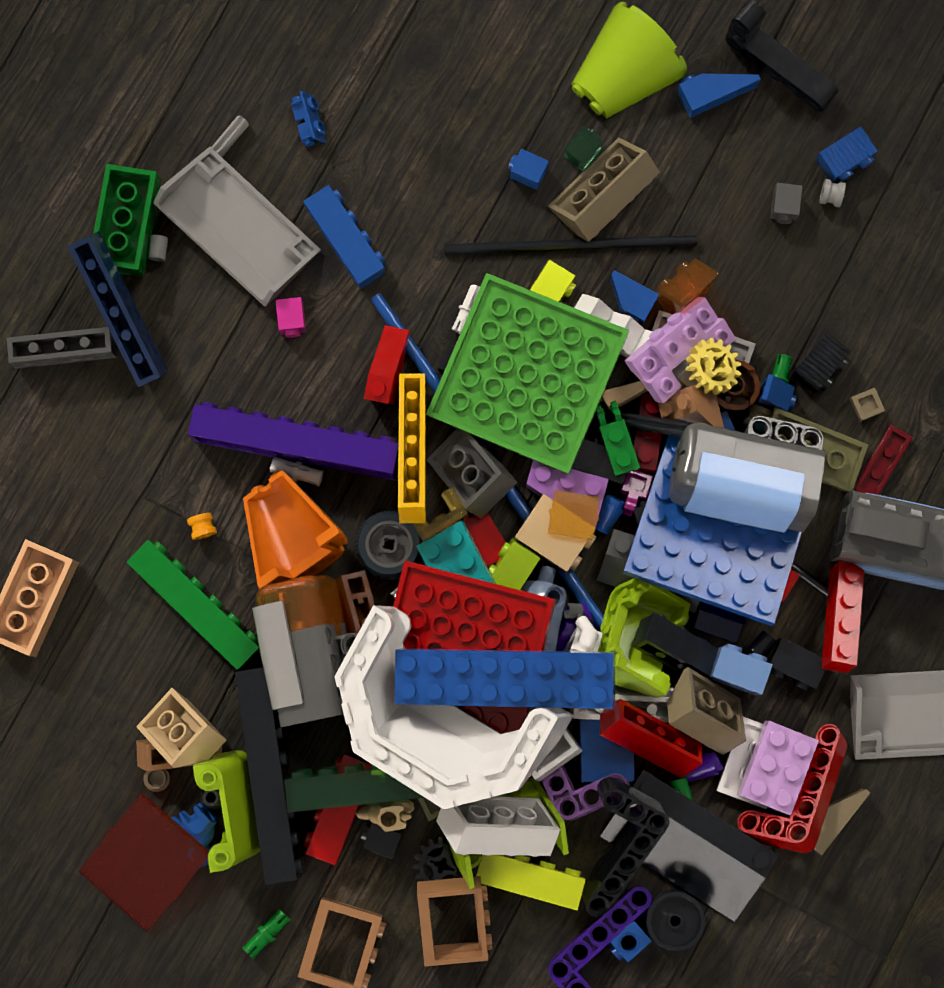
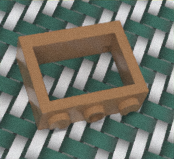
M481 876L473 877L475 888L472 889L468 887L464 878L417 882L425 966L488 961V950H493L491 934H486L485 926H490L489 910H484L483 902H488L487 885L481 886ZM474 894L479 941L434 945L429 898Z
M323 897L319 904L298 977L332 988H367L371 976L366 973L369 963H375L378 948H374L376 938L382 939L386 923L382 922L383 915ZM330 910L372 923L354 983L312 971Z

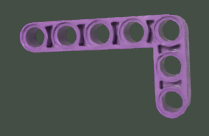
M562 765L542 780L551 802L564 820H576L604 807L600 796L597 803L590 805L586 800V795L590 790L597 791L599 782L606 777L575 791L564 765ZM614 773L606 776L620 779L629 785V781L620 774ZM556 777H561L564 780V787L556 792L552 788V781ZM567 801H572L575 805V811L570 816H566L562 810L564 803Z

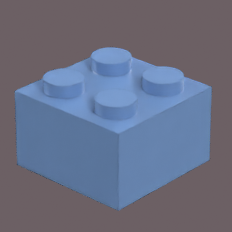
M731 644L719 647L711 675L707 678L754 696L762 695L773 665L767 663L768 658L756 653L745 655L742 653V648Z

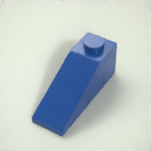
M700 74L696 77L689 75L680 81L677 94L689 117L692 118L757 88L760 77L759 75Z

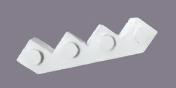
M582 294L574 307L628 329L630 332L620 353L626 358L650 339L649 335L652 331L645 330L632 317L614 312L599 298ZM686 358L672 370L682 386L679 390L697 384L696 380H689V377L693 374L692 371H686V367L691 364L686 361Z

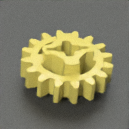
M709 338L707 341L701 340L689 350L691 354L686 357V361L691 364L686 367V371H692L693 374L689 377V380L697 381L695 386L697 389L703 386L705 394L713 391L714 395H718L721 392L725 393L738 383L736 378L741 376V372L736 370V368L741 366V362H735L734 358L738 354H731L730 344L724 347L723 340L720 339L715 343L713 338Z

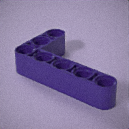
M641 885L630 887L603 916L597 917L551 958L548 963V973L559 988H571L575 983H582L585 988H592L578 971L650 906L651 894L645 887ZM636 891H643L646 898L641 905H636L632 902V895ZM624 909L626 912L624 921L614 922L612 920L614 910ZM604 927L607 932L605 938L595 940L592 937L594 928ZM582 944L587 948V953L584 957L576 958L573 956L572 950L576 945ZM562 962L567 965V972L564 975L557 976L553 973L552 969L556 963Z

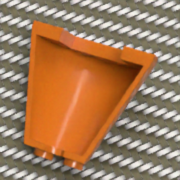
M284 470L274 472L270 479H268L269 483L266 486H255L251 489V493L243 498L257 584L260 590L282 589L286 587V582L296 581L298 584L312 578L332 565L345 551L343 544H347L344 532Z

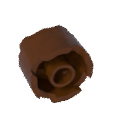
M735 360V362H741V366L736 368V370L741 372V376L736 378L738 383L735 389L738 391L731 392L728 390L725 393L721 392L716 395L720 413L727 411L728 415H739L751 407L759 396L761 383L759 382L758 375L754 367L745 361Z

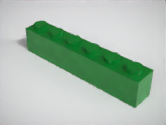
M147 540L127 563L232 666L241 671L260 651L258 637L250 630L247 633L239 627L242 622L232 612L227 615L221 609L224 604L213 594L208 597L202 591L205 586L195 576L190 579L184 573L187 568L177 559L172 562L166 556L169 551L159 541L154 544Z

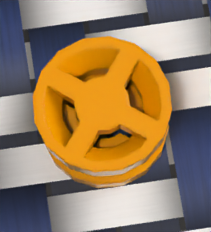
M203 513L187 519V523L193 531L191 534L192 540L203 539L217 533L216 528L212 526V513Z

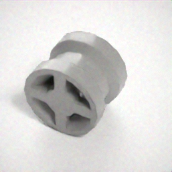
M825 179L819 203L824 205L832 203L834 207L840 208L846 183L839 182L836 184L832 183L830 179Z

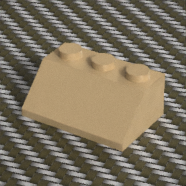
M173 688L165 694L136 726L173 768L209 760L226 741L199 710Z

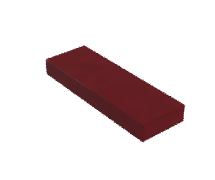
M890 425L855 483L853 490L880 495L913 437Z

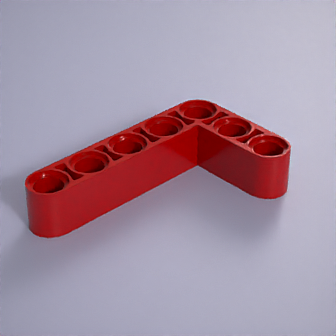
M826 724L817 732L815 739L819 740L790 818L748 810L739 816L737 822L738 828L743 833L760 844L800 853H808L815 848L848 744L841 731L835 725ZM832 738H836L833 742L829 743ZM829 761L827 765L821 767L824 762ZM821 785L818 790L813 791L816 786ZM813 809L811 814L805 816L807 811ZM757 823L753 829L749 830L753 824ZM781 828L779 833L773 835L777 829ZM806 833L801 840H797L801 834Z

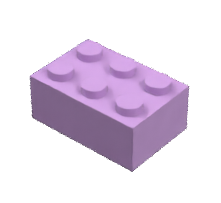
M764 721L737 795L781 813L791 815L819 740L774 722Z

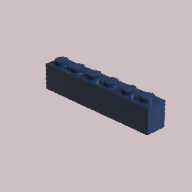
M99 231L67 246L137 386L139 387L161 377L168 369Z

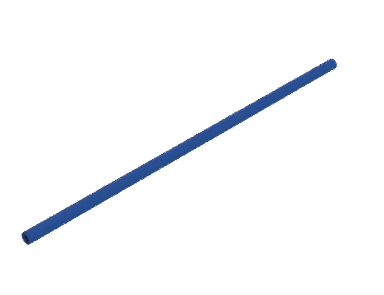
M381 293L371 298V302L388 326L405 329ZM409 335L406 353L420 373H425V380L435 393L441 379ZM475 436L488 449L483 440ZM513 486L505 496L522 521L525 522L532 511ZM554 566L578 602H585L592 616L593 623L599 631L604 617L600 609L573 570L569 569L566 574Z

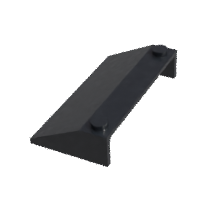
M641 769L631 787L659 801L670 820L668 829L643 864L735 922L767 877L779 855ZM613 814L600 837L614 845L630 821Z

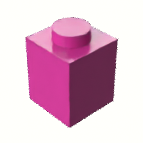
M302 298L276 300L280 334L285 335L287 338H294L306 332Z

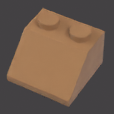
M691 385L677 391L665 403L658 402L661 418L724 428L717 396L713 394V391L705 394L703 386L697 389L696 385Z

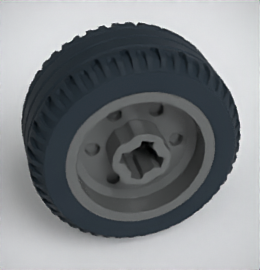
M384 511L372 515L362 524L356 536L355 549L361 565L371 575L383 580L400 579L404 561L420 563L422 556L417 545L424 541L416 523H399L398 512ZM386 542L394 543V549H386Z

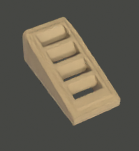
M641 381L605 390L601 402L606 410H611L610 402L616 400L620 408L641 396L642 393L648 392V390Z

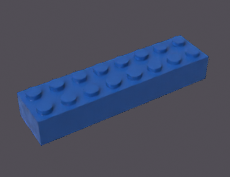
M396 649L395 704L613 709L615 707L616 652Z

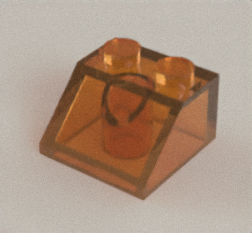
M696 258L690 263L685 261L675 270L677 272L675 277L671 280L667 277L657 286L659 290L657 292L659 294L657 300L670 314L678 313L696 297L703 296L714 285L719 274Z

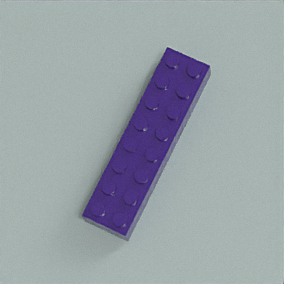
M202 402V405L194 404L188 435L196 443L269 457L276 456L285 460L299 461L305 464L395 481L399 456V443L395 442V438L380 436V439H374L369 437V433L355 431L353 435L344 433L343 428L329 426L327 430L319 428V424L304 421L303 425L293 423V419L278 416V420L268 418V414L254 411L252 415L242 413V409L227 407V410L217 408L216 404Z

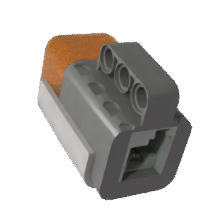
M327 575L303 576L261 587L256 593V607L252 608L271 706L272 710L277 709L280 727L343 715L341 705L343 702L334 676L358 633L347 634L346 623L336 581Z

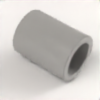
M161 235L150 236L149 260L165 261L167 237Z

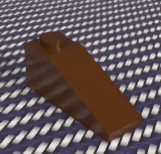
M365 570L342 575L332 582L338 607L351 633H359L373 605H375Z

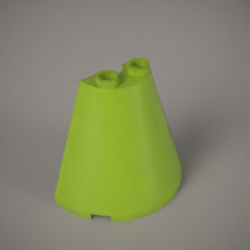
M619 2L614 6L571 83L574 93L580 98L586 96L590 99L591 109L598 115L602 114L605 118L611 117L684 78L688 72L683 56L677 57L675 54L677 46L667 33L634 5L627 8L626 2Z

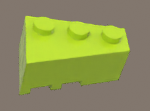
M512 538L509 543L506 542L498 553L500 559L496 565L491 564L489 571L496 584L520 590L540 560V556Z

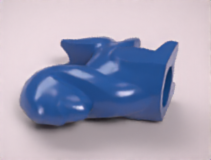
M201 802L193 807V815L190 816L183 810L179 813L180 818L172 816L167 822L168 836L166 842H170L182 834L188 840L183 848V859L188 865L195 868L204 867L208 864V853L211 849L209 843L214 837L215 825L217 823L216 817Z

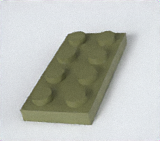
M777 407L772 408L769 418L806 425L821 431L823 435L822 450L826 453L822 483L847 493L852 491L868 444ZM779 434L781 439L788 440L786 436ZM804 440L807 445L813 446L810 441Z

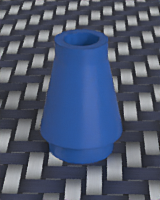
M607 494L602 502L596 530L608 534L625 511L623 509L625 502Z

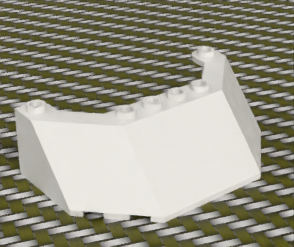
M373 605L334 676L336 685L340 690L343 702L341 705L346 725L348 724L353 752L442 809L519 790L561 739L573 714L563 708H537L528 714L519 730L500 734L456 706L395 704V650L404 648L403 642L410 632L411 620L407 614L395 607Z

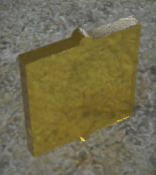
M555 490L552 509H549L551 516L548 533L593 540L596 522L599 521L597 513L600 497Z

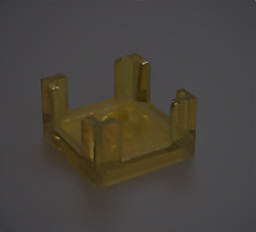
M452 487L442 492L443 503L449 511L448 514L442 513L435 517L430 525L427 521L426 523H412L423 542L457 522L469 519L466 509Z

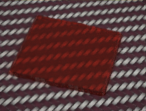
M142 793L120 821L108 831L103 842L80 868L79 872L148 932L169 905L182 895L188 882L207 861L209 851Z

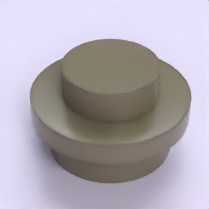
M167 769L146 771L144 774V784L153 792L166 789L170 783V774Z

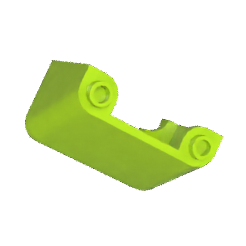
M636 578L618 585L612 591L599 630L603 634L598 652H616L615 685L654 698L667 694L671 684L669 675L661 672L663 664L632 647L640 621L652 613L661 614L668 621L683 627L689 619L688 612L691 605L689 602L667 589Z
M241 750L213 754L209 760L194 763L195 781L200 789L205 791L219 790L225 832L222 833L221 842L210 849L208 863L210 873L224 871L260 852L247 754Z

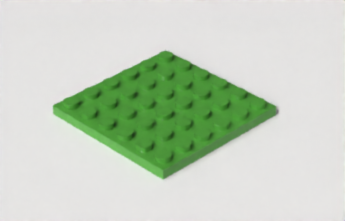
M486 273L426 415L556 470L570 474L630 331Z

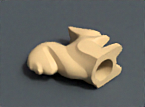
M397 796L394 801L364 803L358 807L356 815L359 819L370 820L372 823L378 824L385 832L406 828L407 824L405 821L411 819L412 815L410 813L414 810L415 806L412 801Z

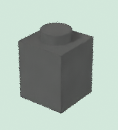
M776 184L773 189L770 219H777V222L781 224H790L792 221L795 222L800 213L801 185Z

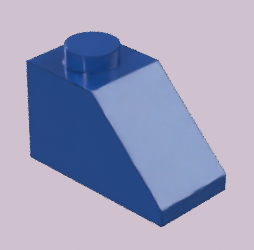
M614 270L610 282L620 314L632 317L643 326L659 294Z
M768 374L761 383L756 405L771 411L775 407L787 412L788 410H793L797 397L793 395L795 387L774 375Z

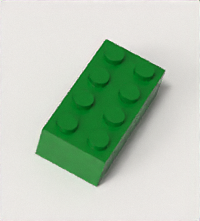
M106 164L94 233L99 231L120 274L144 277L150 236L157 207L153 202L160 189L161 178L157 171Z

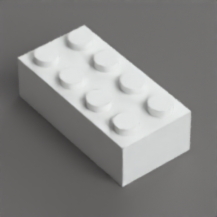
M494 796L448 809L441 808L436 820L455 853L461 855L551 856L561 830L539 798Z

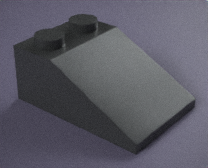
M456 429L427 459L462 506L481 519L517 483L504 465L474 435L460 429Z

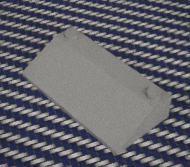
M211 147L207 148L161 186L153 202L265 307L321 251L317 245Z
M944 670L851 675L850 704L855 760L944 755Z

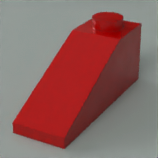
M384 326L369 371L364 399L395 405L399 387V374L402 373L410 330Z

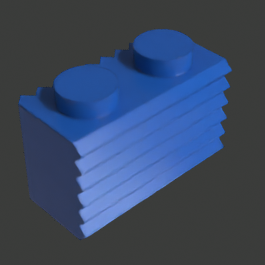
M860 126L828 148L822 150L818 154L816 161L832 183L837 180L844 182L854 175V169L859 166L864 169L875 161L873 157H875L878 150Z

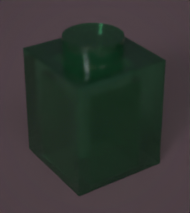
M583 126L564 148L563 156L583 171L601 151L603 145L602 137L594 129L588 130Z

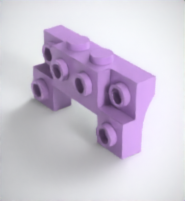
M696 297L682 311L670 316L666 325L653 331L649 335L650 339L624 360L629 369L645 385L655 402L665 403L682 387L672 370L691 354L689 350L701 340L707 341L709 338H713L716 343L721 339L723 340V346L726 347L736 339L724 318L717 317L705 297Z

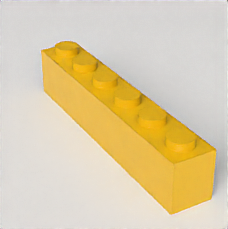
M425 373L399 374V523H426Z

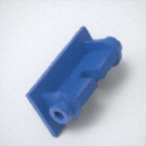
M300 91V96L292 98L291 107L297 122L305 120L304 123L297 125L301 142L305 143L307 147L314 145V140L325 143L324 133L326 129L319 118L317 111L319 110L318 102L313 95Z

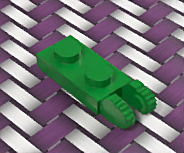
M615 400L610 402V408L616 422L606 424L605 413L601 405L598 406L596 414L600 423L599 430L614 476L616 477L638 470L640 466L625 420L622 419Z

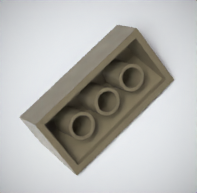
M618 137L548 207L570 230L589 242L628 203L632 202L635 196L649 185L660 171L647 151Z

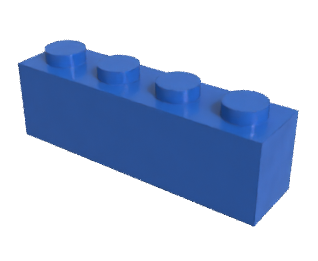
M327 185L304 200L303 203L361 290L385 274L384 265L386 261L379 251L374 253L370 247V244H372L370 237L365 230L360 232L356 226L359 222L351 210L348 212L342 205L345 201L337 189L332 191L330 186Z

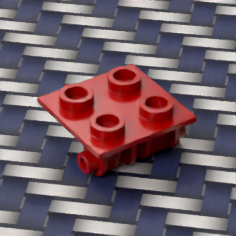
M488 513L482 519L474 515L464 521L484 562L489 567L500 559L498 553L506 542Z

